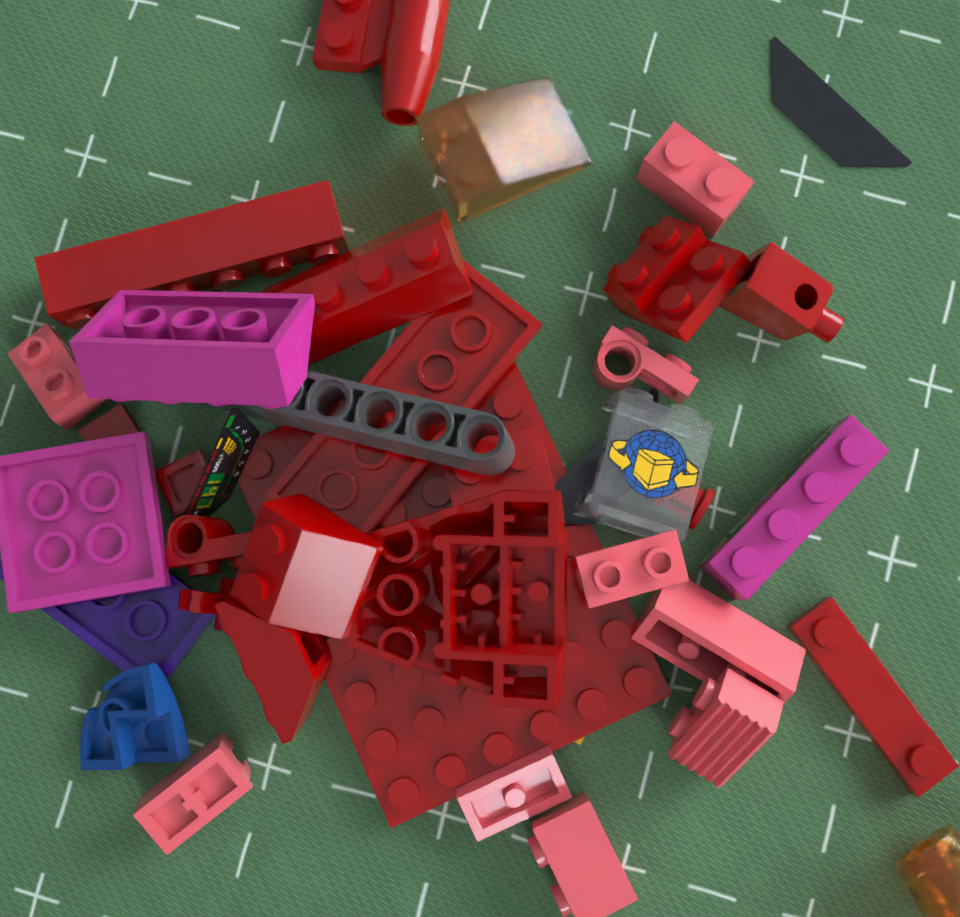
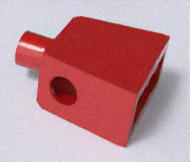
M773 242L746 256L752 266L718 305L785 341L810 333L823 342L829 343L837 335L844 322L842 316L825 307L833 293L834 288L832 284Z

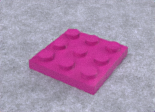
M143 431L0 456V551L8 613H20L171 586L169 568H167L165 539L150 434Z

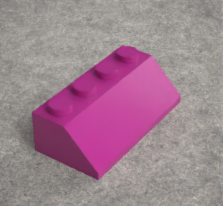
M119 290L69 341L88 398L112 399L116 402L131 400L160 401L163 404H177L180 402L209 403L216 407L230 404L256 405L265 409L288 407L307 378L315 301L313 294Z

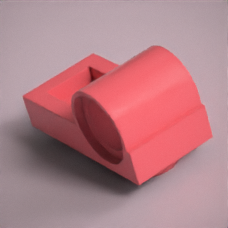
M48 323L8 353V356L50 419L68 431L108 400L87 397L73 353L59 333Z
M612 325L598 348V354L593 364V375L597 383L606 390L621 391L628 388L637 377L678 404L683 403L699 381L698 378L690 374L692 368L674 355L666 354L663 357L648 348V340L637 331L624 327L621 331ZM612 354L622 355L629 362L630 373L623 376L612 374L605 366V358Z

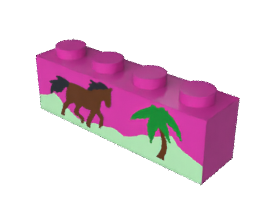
M852 414L833 423L705 556L698 566L733 600H748L890 450Z

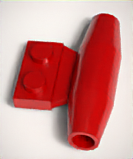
M323 0L312 61L317 70L363 73L364 70L381 64V116L386 121L395 125H417L420 122L439 70L451 0Z

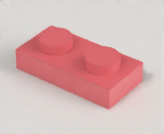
M549 745L454 789L457 801L477 842L573 798Z

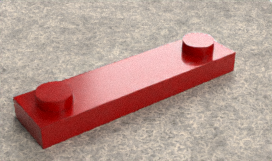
M825 597L786 626L801 647L806 649L809 658L912 795L920 797L959 767L958 763L833 597Z

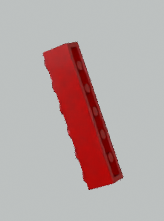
M329 180L45 254L34 257L47 314L64 326H68L71 329H81L119 290L200 291L212 287L215 290H229L242 285L245 278L260 274L266 278L278 277L290 272L291 266L309 261L311 264L317 265L338 256L339 253L349 251L334 193Z

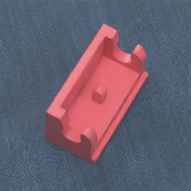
M224 731L145 792L133 813L134 818L166 855L171 853L253 787L250 781L251 768L246 760L242 763L237 760L232 752L233 742Z

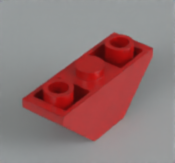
M230 589L214 604L218 612L219 624L222 630L229 635L241 659L242 671L245 677L252 682L263 704V712L267 722L274 727L282 744L291 742L310 715L332 656L322 635L268 624L229 596Z

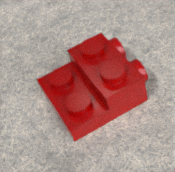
M665 215L656 226L647 227L641 233L638 248L626 262L618 263L611 268L603 291L621 314L687 343L752 265L744 252L707 240L699 226Z

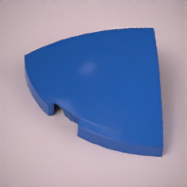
M156 662L130 668L113 677L102 687L103 692L111 690L100 704V707H93L86 713L80 740L81 770H123L135 763L180 762L191 756L178 703L166 677Z

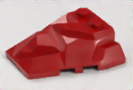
M506 489L476 500L457 504L434 513L364 533L383 545V548L347 637L348 646L406 669H410L413 665L441 676V683L454 688L461 684L489 695L487 701L502 707L558 710L562 686L563 655L566 651L568 537L567 530L564 529L561 491Z

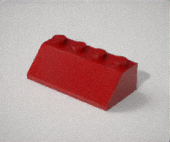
M443 208L264 288L261 293L313 294L315 308L309 365L472 295L474 291L448 215Z

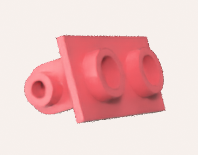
M676 529L575 556L578 569L574 570V576L579 590L583 589L588 608L689 581Z

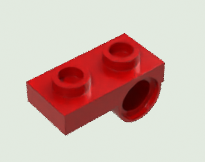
M182 515L172 522L167 532V547H165L167 568H188L189 577L221 573L220 564L233 562V569H239L251 532L235 535L231 524L220 517ZM201 533L203 534L202 545L200 544Z

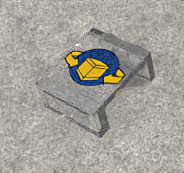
M625 388L623 391L621 390L603 401L601 409L612 412L592 489L591 491L578 494L573 514L644 538L676 529L679 541L685 542L715 423L698 418L699 412L691 407L672 404L667 407L653 402V396L646 391Z

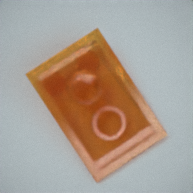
M550 77L461 96L416 117L419 141L459 224L591 164V160Z

